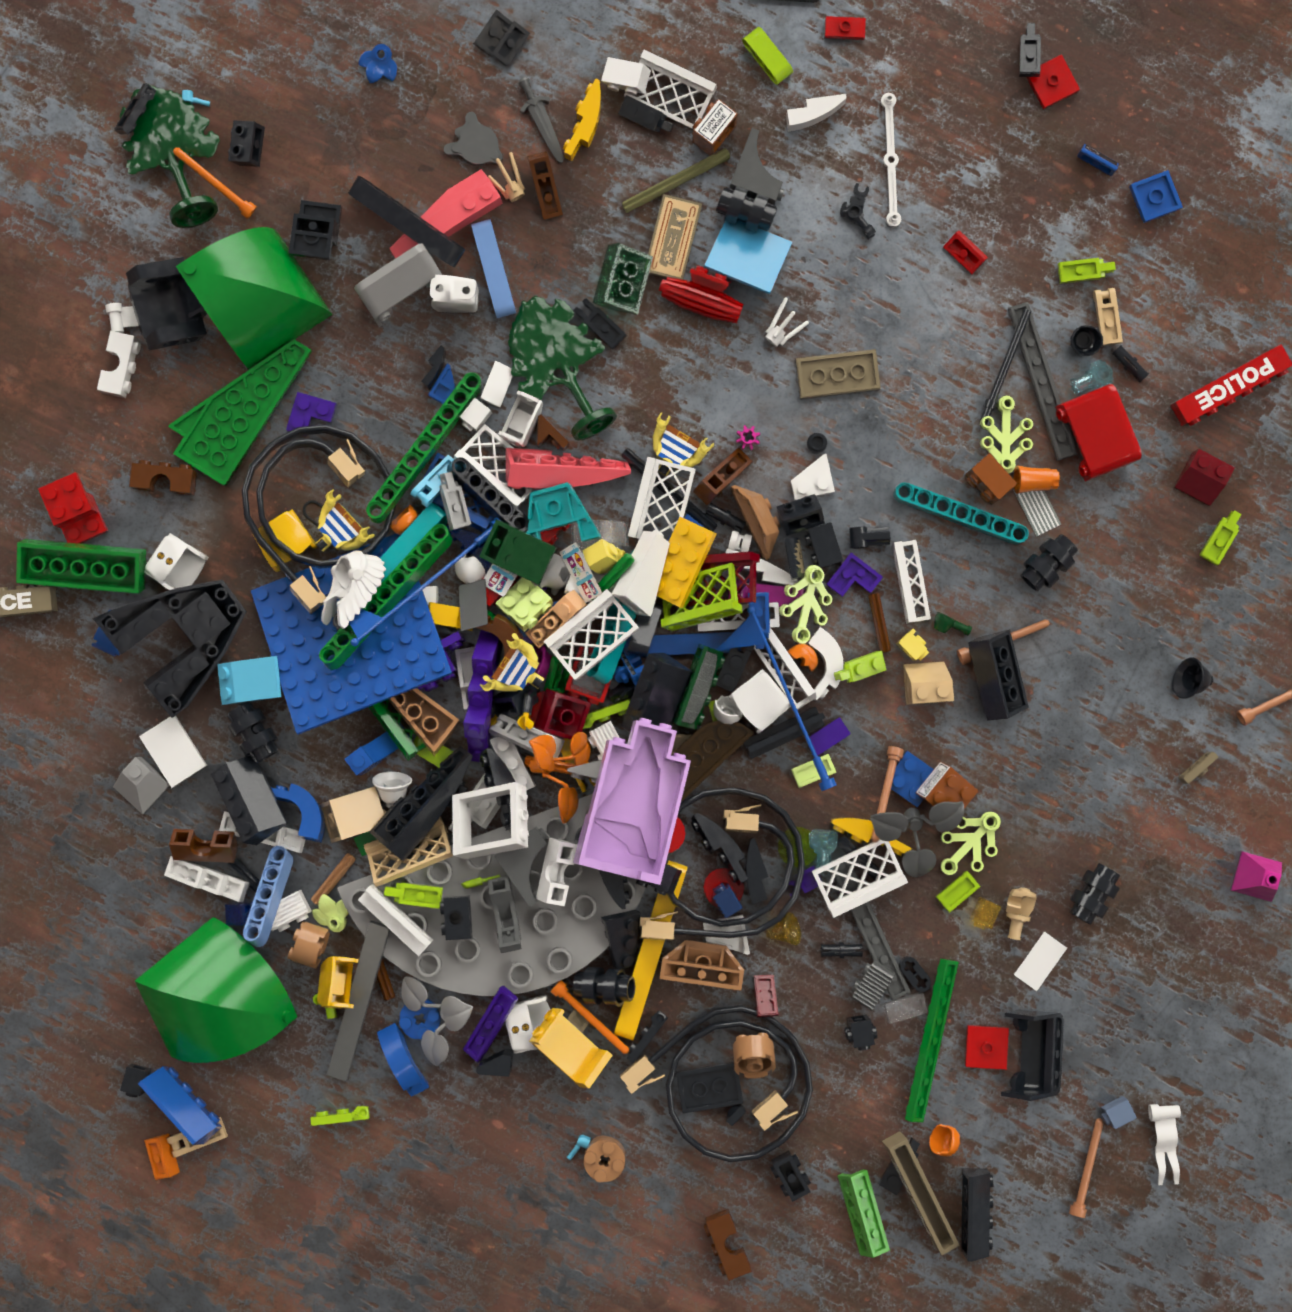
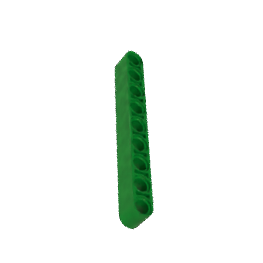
M470 372L462 378L369 502L366 512L371 522L379 524L387 518L461 419V414L472 400L479 395L482 384L478 374ZM470 381L478 383L475 387L467 386ZM458 397H464L466 399L463 403H457L455 401ZM446 413L454 414L451 419L443 417ZM439 428L442 432L439 435H433L431 433L432 430ZM427 444L430 448L427 451H421L419 449L420 446ZM411 460L418 462L415 467L407 466ZM400 476L406 478L405 482L401 484L395 482L396 478ZM391 492L394 496L392 499L386 500L383 498L384 494ZM376 508L382 510L378 516L371 515V512Z
M443 524L433 526L381 583V586L377 588V593L372 595L371 601L367 602L366 607L361 609L368 612L377 609L374 614L380 617L391 611L451 545L452 536L447 527ZM445 534L443 538L437 539L439 535ZM427 549H432L429 553L424 554ZM413 564H418L416 568L410 569ZM404 579L401 584H397L398 580ZM386 594H390L389 598L383 599ZM348 623L347 627L344 629L340 628L319 653L320 660L328 669H338L370 633L360 640L357 646H352L351 640L357 637ZM344 640H349L346 645H341ZM331 655H335L332 660L327 661Z

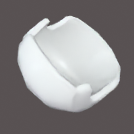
M465 555L455 563L456 575L466 584L481 580L486 575L484 567L474 556L465 558L467 556Z
M721 695L718 700H715L713 711L718 721L731 725L742 718L743 714L733 698L729 699L728 696L724 697Z

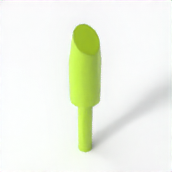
M500 874L483 879L481 877L461 883V885L465 889L481 886L490 879L500 878Z

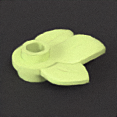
M323 894L319 899V908L312 910L313 917L320 925L328 926L331 931L341 932L346 927L348 911L342 899L336 903L329 896Z

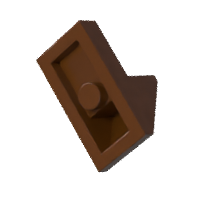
M540 414L538 416V448L551 437V444L557 450L561 448L565 451L570 446L569 442Z

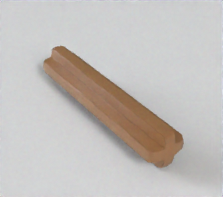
M347 853L312 896L311 901L314 904L318 905L320 897L323 894L328 896L356 861L353 855Z

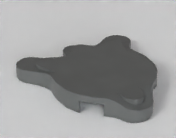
M468 112L465 117V124L455 129V135L459 140L444 146L445 155L460 156L474 166L486 163L497 164V158L500 161L503 159L495 133L490 128L482 125L474 112Z

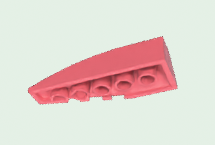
M481 169L448 189L421 218L449 237L503 203L491 180ZM403 234L389 249L396 259L412 247L418 245V243L406 234Z
M506 448L507 485L514 489L529 487L534 490H541L566 482L570 483L572 487L585 486L631 474L629 463L602 458L599 462L591 456L583 455L579 459L572 457L571 453L563 452V456L552 455L551 450Z

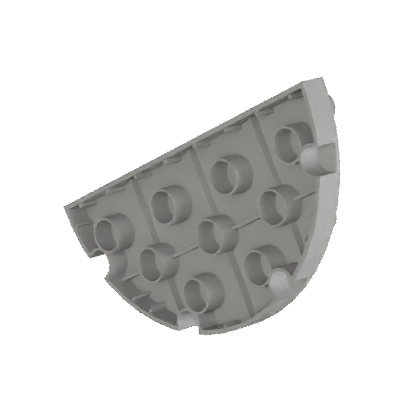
M593 793L579 798L577 811L565 824H562L559 806L529 816L527 820L528 832L537 826L538 829L542 828L549 838L575 844V835L578 829L583 826L585 816L589 812ZM505 826L472 837L471 846L511 838V830L506 831ZM548 844L539 851L531 868V887L535 897ZM439 849L436 854L443 853L446 849ZM496 854L470 859L452 856L380 885L377 888L384 894L386 886L396 887V883L402 882L443 887L441 902H443L444 897L470 895L473 937L471 939L446 940L445 935H442L441 923H445L444 914L441 915L440 909L399 904V902H394L395 897L387 896L426 932L433 941L418 956L390 930L383 956L401 970L423 982L461 994L495 996L501 986H505L513 994L533 991L569 977L603 953L609 946V942L605 936L604 931L606 930L601 917L636 910L645 887L636 884V879L627 877L628 883H624V892H629L630 904H626V909H621L609 894L598 869L574 863V865L569 864L564 872V883L569 886L565 906L548 904L538 900L536 904L529 907L510 880L518 914L522 949L501 953L488 882L468 889L463 888L461 883L479 877L483 879L499 874L500 877L508 875L494 857ZM420 856L417 862L423 861L426 856ZM401 863L397 869H403L407 864ZM382 870L378 878L385 876L387 871ZM372 874L337 887L345 908L365 937L370 921L383 924L358 900L366 889L374 884ZM457 912L452 913V922L460 923L461 915Z

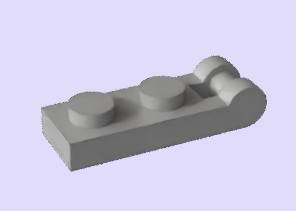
M500 714L496 719V724L492 725L489 729V733L493 736L503 738L532 753L533 749L529 741L537 736L546 735L534 728L528 729L526 727L523 730L517 724V720L504 714Z

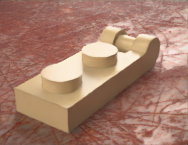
M1109 288L1107 291L1094 290L1093 300L1096 307L1098 328L1103 336L1102 346L1121 344L1123 339L1115 288ZM1103 299H1108L1109 303L1103 304Z
M219 1117V1123L222 1127L205 1144L192 1145L182 1133L168 1137V1144H171L173 1148V1157L181 1156L226 1138L228 1134L221 1117ZM183 1139L184 1147H181L179 1140Z

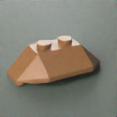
M734 485L730 490L763 559L768 561L779 534L778 528L781 527L776 516L772 517L769 511L772 507L767 498L764 499L759 493Z
M684 940L664 956L660 972V979L740 991L742 990L744 976L743 967L726 945Z

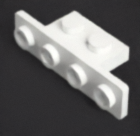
M485 773L473 791L488 788L484 783ZM496 797L471 802V822L474 821L486 829L500 808ZM452 821V823L450 824V826H449V828H448V829H449L450 831H452V832H453V821Z

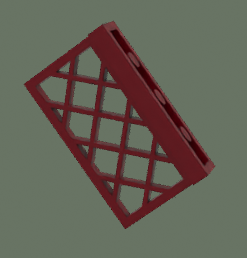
M749 551L706 556L701 571L733 563L734 567H738L735 569V576H738L742 581L741 585L737 588L738 603L756 602V563L760 562V554ZM745 566H750V574L745 579L740 572ZM721 574L719 578L725 583L726 579ZM706 578L703 580L707 584L705 587L711 582V580L708 581ZM745 586L750 589V598H743L739 594ZM715 587L712 588V591L717 595L719 590L717 591ZM702 589L701 592L696 590L697 599H700L705 589ZM713 596L709 601L705 599L703 603L710 605L715 597ZM693 600L686 607H693L697 602Z

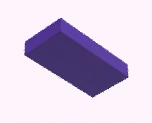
M839 717L809 736L818 756L851 733Z

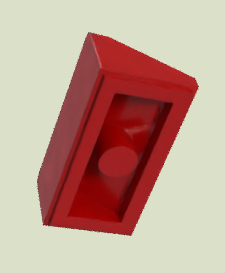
M957 231L943 246L971 274L988 258L961 231Z

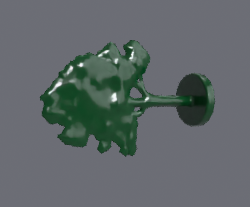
M151 86L156 90L153 100H148L145 105L146 110L144 114L138 117L135 122L136 127L133 130L134 135L131 137V140L124 141L122 144L126 151L134 150L132 159L127 160L126 168H128V174H136L140 171L155 168L158 165L164 169H169L174 175L183 199L173 206L169 212L172 224L179 228H192L202 225L215 217L218 212L217 203L209 196H191L183 173L184 162L182 160L178 163L176 162L173 150L180 148L187 155L191 153L189 155L191 158L193 156L210 158L217 150L220 142L219 136L213 131H209L207 135H204L203 132L209 125L210 120L201 116L199 112H195L194 105L184 101L182 95L171 90L167 91ZM140 89L134 90L131 99L137 95ZM122 107L123 109L121 110V113L119 115L120 118L126 110L125 107Z
M534 296L528 302L524 300L521 302L515 322L512 323L508 340L510 354L514 356L511 375L514 377H525V382L518 383V391L529 394L539 400L547 392L548 387L556 384L565 385L571 391L585 415L573 426L571 434L577 441L591 438L613 424L617 414L610 407L593 412L577 383L576 375L579 370L578 366L586 363L595 355L602 353L605 346L601 344V340L596 338L590 340L583 337L588 333V325L582 322L578 327L568 323L574 317V311L565 301L556 298L555 304L551 307L546 304L544 298ZM561 369L565 378H557L554 376V371Z

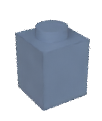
M1124 1096L1101 1107L1104 1112L1101 1114L1107 1126L1110 1125L1114 1129L1137 1118L1128 1099Z

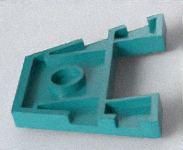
M566 482L530 493L529 525L526 533L542 540L541 532L577 522L582 542L601 538L598 529L570 483Z

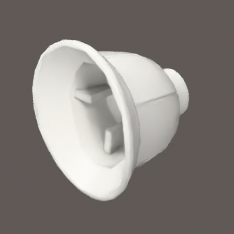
M388 771L375 775L372 783L377 788L382 801L390 808L400 797L405 798L407 787L412 783V778L404 773Z

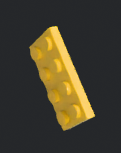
M679 517L668 541L670 544L657 592L658 597L680 608L684 607L717 533Z

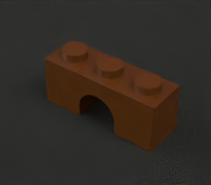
M146 460L132 463L129 487L135 490L155 491L157 480L161 477H168L170 480V492L174 494L195 495L197 471L191 469L190 465L179 464V467H171L170 463L159 462V465H151V461Z
M173 829L169 843L173 860L234 863L238 849L234 831H214L212 840H202L195 835L194 830Z
M729 1209L706 1217L707 1224L704 1225L707 1236H712L714 1241L711 1247L715 1257L719 1255L722 1262L719 1264L722 1275H727L730 1281L752 1272L744 1247L731 1250L725 1246L727 1237L737 1233Z

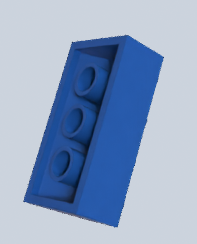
M162 1066L138 1083L192 1145L205 1144L222 1127L219 1123V1117L214 1112L210 1113L205 1108L206 1103L200 1097L196 1098L193 1095L192 1087L187 1082H182L178 1078L179 1073L173 1067Z

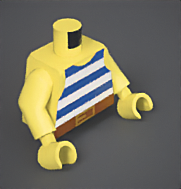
M660 413L653 433V450L656 453V458L690 468L698 465L707 452L714 447V443L707 447L705 441L708 438L699 443L668 424L670 416H668L667 421H663L661 419L662 413ZM660 464L658 472L667 477L670 469L668 466Z
M333 489L326 494V501L321 509L318 520V529L324 536L315 544L323 552L331 545L337 550L342 549L343 551L359 549L368 539L374 538L375 534L368 535L367 530L370 527L362 528L340 503L336 504L341 499V495L339 494L334 498Z
M513 633L512 637L515 640L512 642L506 640L510 649L491 677L493 680L488 676H483L487 684H480L481 688L485 691L516 692L518 690L522 691L526 684L530 683L538 689L545 678L535 673L539 662L533 646L519 639L517 634Z

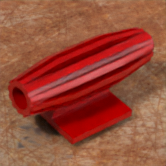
M698 265L696 268L690 269L689 273H691L692 281L667 277L666 280L662 279L659 291L662 292L661 296L681 308L711 319L732 323L738 322L744 304L723 293L731 283L730 280H727L728 277L719 273H715V275L708 273L709 269Z

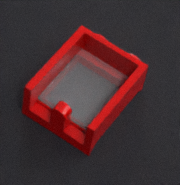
M579 647L576 657L584 658L585 647ZM588 647L587 658H591L594 647ZM574 661L572 670L575 674L582 669L583 661ZM586 673L576 681L570 675L565 690L569 691L568 695L580 698V695L588 697V702L599 705V702L604 703L611 681L607 684H602L589 677Z

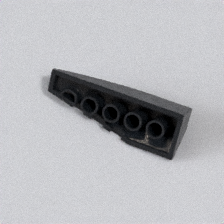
M461 746L440 763L438 770L431 771L426 775L427 779L419 786L415 784L410 789L411 793L405 798L400 797L369 833L404 861L420 841L425 838L426 834L448 806L473 756Z

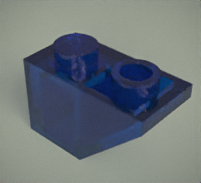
M253 901L225 904L226 924L245 926Z

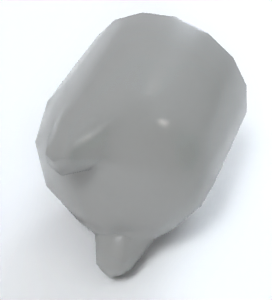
M553 555L540 585H538L540 588L545 586L550 588L553 595H556L561 588L567 585L571 575L561 556Z

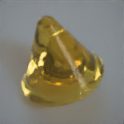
M788 912L782 921L773 925L766 932V936L793 946L798 945L801 941V928L798 919L792 912Z

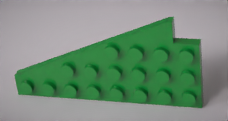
M293 339L169 424L168 427L183 436L173 454L226 487L312 353V350Z

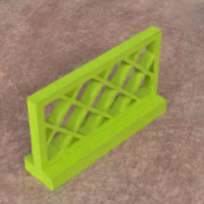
M728 563L700 571L684 607H679L673 615H670V608L673 604L662 599L664 619H661V627L675 631L743 613L742 605L738 603L734 564ZM728 570L729 576L724 583L719 577L723 571ZM710 575L713 579L705 587L701 583L706 576ZM718 581L723 586L716 595L711 590ZM700 586L705 591L700 599H697L693 595ZM728 588L731 592V599L724 601L721 597ZM710 593L715 598L710 605H705L703 602ZM692 598L697 603L692 610H688L685 607Z

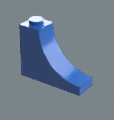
M385 732L368 744L358 748L347 756L345 761L356 776L364 775L399 748L388 733Z

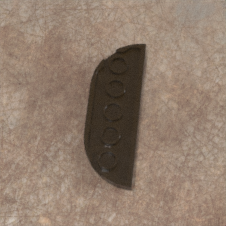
M717 720L700 727L677 748L671 756L674 753L685 755V759L691 761L681 802L752 736L754 732L738 722L728 725Z

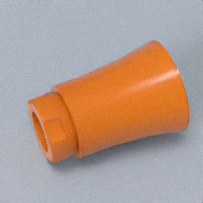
M1017 465L1013 474V479L1017 483L1014 486V491L1016 494L1030 491L1058 489L1059 472L1057 469L1050 470V468H1030Z

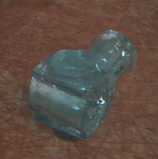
M1101 359L1090 364L1091 369L1085 371V375L1077 379H1070L1074 393L1078 396L1086 389H1096L1113 384L1112 368L1105 361L1102 362ZM1099 370L1105 373V379L1099 378L1097 374Z
M813 829L809 834V846L814 850V853H817L815 869L831 862V853L836 849L838 842L836 831Z

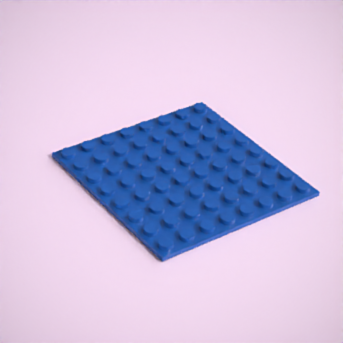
M393 534L384 538L370 555L381 558L401 535ZM370 544L365 545V546H363V547H360L359 549L352 550V551H361V550L365 549L366 547H368ZM352 551L347 552V553H345V554H342V555L337 556V557L332 558V559H339L341 556L346 555V554H348V553H351ZM311 567L318 581V587L327 597L332 586V568L319 569ZM309 568L294 573L297 578L303 575L318 592L313 583V576ZM287 576L251 590L271 656H277L280 684L297 734L452 674L423 590L376 627L341 667L336 670L328 669L319 657L321 649L338 632L337 627L333 625V617L328 625L323 624L321 621L324 605L310 614L290 591L292 582ZM404 579L398 580L397 584H401ZM419 580L399 603L421 586ZM386 594L383 599L389 598L390 594ZM373 609L370 612L374 614L377 609ZM344 640L341 645H346L349 640ZM331 655L327 661L332 660L335 655Z

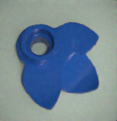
M378 44L372 51L364 52L359 59L358 64L362 67H367L366 76L371 84L377 82L383 75L391 81L395 80L397 64L392 59V51L387 45ZM381 50H383L385 53L383 58H379L378 53Z

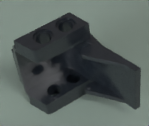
M184 257L139 264L126 273L130 300L141 335H143L144 341L147 342L149 351L196 342L207 334L203 322L207 312L176 267L185 261Z

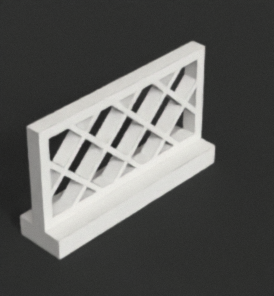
M643 50L639 63L651 68L653 76L649 77L648 81L655 79L658 89L650 93H646L645 90V94L639 97L625 92L624 97L628 95L663 112V114L667 115L666 117L693 129L694 124L686 121L684 114L696 110L698 116L696 121L699 118L702 119L717 89V84ZM663 75L668 76L671 85L660 88L657 78ZM680 84L687 85L689 93L678 97L675 86ZM673 87L676 98L665 102L662 91ZM701 92L708 95L704 103L696 106L693 98L694 94ZM660 93L663 103L656 106L650 104L648 96ZM691 96L694 107L682 110L679 100ZM677 101L681 112L669 113L666 105Z
M484 424L461 450H458L453 459L455 460L458 457L467 459L519 509L534 489L525 487V494L520 497L514 492V488L511 487L510 489L507 487V482L502 483L499 480L498 473H506V469H497V460H506V455L496 456L495 447L503 446L505 449L514 447ZM486 432L491 436L492 443H480V436ZM481 447H492L493 456L482 457ZM469 448H478L479 457H471L466 451ZM494 460V470H486L483 467L482 461Z
M647 457L628 536L640 539L644 526L649 523L653 525L656 531H659L653 521L661 516L665 517L669 526L659 532L662 533L669 528L673 531V526L677 524L678 520L671 524L666 513L676 508L680 515L679 517L684 518L696 469ZM659 465L668 466L672 474L661 479L658 474ZM671 467L677 468L678 470L674 472ZM682 470L689 471V480L681 484L676 474ZM674 476L679 486L669 492L663 481ZM661 483L666 494L656 499L653 489ZM681 488L685 495L684 500L676 504L671 493ZM669 496L674 506L663 511L658 501ZM656 503L662 513L652 519L648 513V508ZM682 504V508L680 511L678 506Z
M606 589L549 636L544 643L551 649L574 680L577 681L640 628L611 592ZM615 604L618 608L617 617H608L607 609ZM595 619H603L601 630H591V622ZM606 620H617L616 631H605ZM620 621H629L633 626L627 632H619ZM587 632L586 642L575 643L576 634ZM590 633L601 634L600 645L589 644ZM604 634L615 635L612 645H603ZM563 645H571L569 657L561 656L557 650ZM574 646L585 647L584 658L573 657ZM588 647L599 648L598 656L595 659L587 658ZM572 661H583L582 669L575 674L572 670Z
M881 839L812 871L833 918L908 883L889 841ZM884 843L887 848L885 856L881 857L874 854L877 846ZM862 853L870 855L866 866L856 863L858 855ZM873 857L883 860L879 871L869 868ZM886 861L894 864L897 871L891 874L883 873ZM847 862L851 864L847 875L837 871L840 863ZM854 865L864 869L861 879L851 877ZM868 870L878 874L876 880L872 883L864 881ZM823 871L832 872L829 883L821 881L818 874ZM836 874L846 877L842 888L832 885ZM849 879L859 882L857 890L853 892L845 890ZM830 888L841 891L838 899L830 902L828 898Z

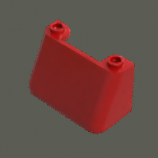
M1113 384L1100 387L1055 407L1057 418L1063 423H1070L1084 459L1080 462L1078 470L1085 482L1126 467L1141 459L1142 452L1119 393Z

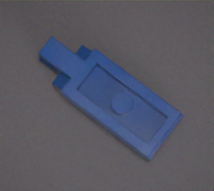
M756 592V602L748 603V607H755V614L766 638H769V592ZM764 644L755 645L756 649H764Z

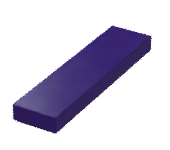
M505 986L499 988L463 1048L477 1063L483 1059L519 999Z

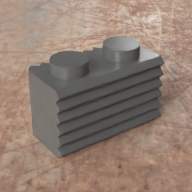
M874 960L872 965L867 963L862 971V974L865 975L861 982L857 980L851 989L854 992L852 998L872 1011L896 974L876 960Z

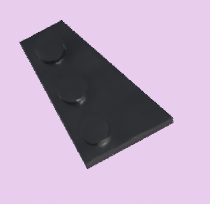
M637 909L601 917L606 930L604 931L605 936L609 942L612 964L615 969L635 967L641 915Z

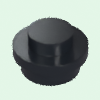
M813 433L807 440V447L813 453H821L827 447V439L821 433Z

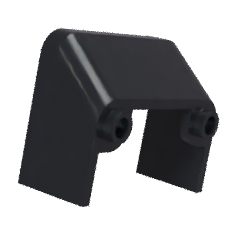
M1026 1010L1005 1012V1017L1013 1018V1025L1016 1030L1022 1031L1020 1072H1016L1011 1077L1010 1086L1012 1089L1002 1091L1001 1096L1033 1101L1058 1095L1061 1088L1063 1015L1057 1012Z

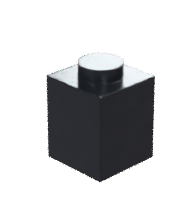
M133 1063L128 1065L120 1091L126 1092L125 1095L134 1098L144 1094L145 1091L138 1083L150 1075L151 1068Z

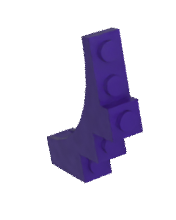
M484 630L480 631L472 656L473 675L467 690L469 707L463 722L468 752L473 756L471 761L480 762V752L490 748L489 729L491 727L494 690H483L480 684H487L483 676H488L493 680L491 677L497 669L503 646L501 640L496 635Z

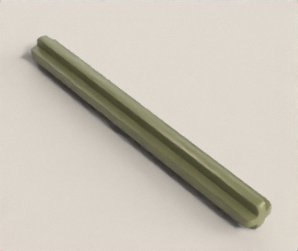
M724 148L622 202L623 209L628 213L729 160L731 157L729 151Z

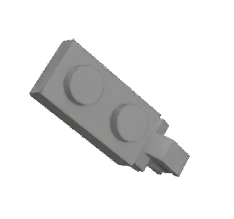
M452 472L440 474V493L450 530L470 526L471 521L462 486H459L457 481L454 482Z

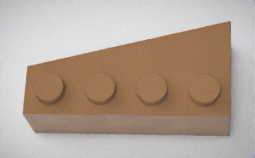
M417 688L388 699L434 757L459 726L458 718Z

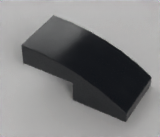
M442 345L428 360L433 368L421 381L429 390L438 379L444 365L446 350Z

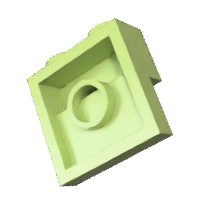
M522 577L495 605L525 632L527 629H532L538 622V619L552 608L553 601L538 585L535 586L531 581Z

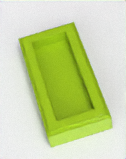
M965 871L941 891L936 898L950 913L981 886L968 871Z

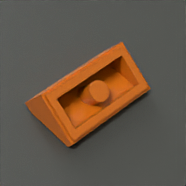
M163 1134L144 1140L155 1180L170 1178L180 1172L177 1159L172 1154L173 1148L167 1141L170 1134Z

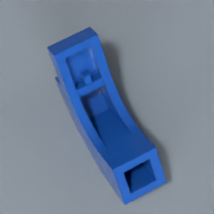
M295 784L290 785L289 791L288 788L283 786L271 787L277 800L293 803L299 807L302 821L298 836L302 839L322 843L325 831V818L317 800L308 791Z
M393 1023L378 1031L377 1035L383 1053L402 1089L406 1090L412 1097L429 1088L428 1081L416 1066L408 1050L404 1034L397 1024Z

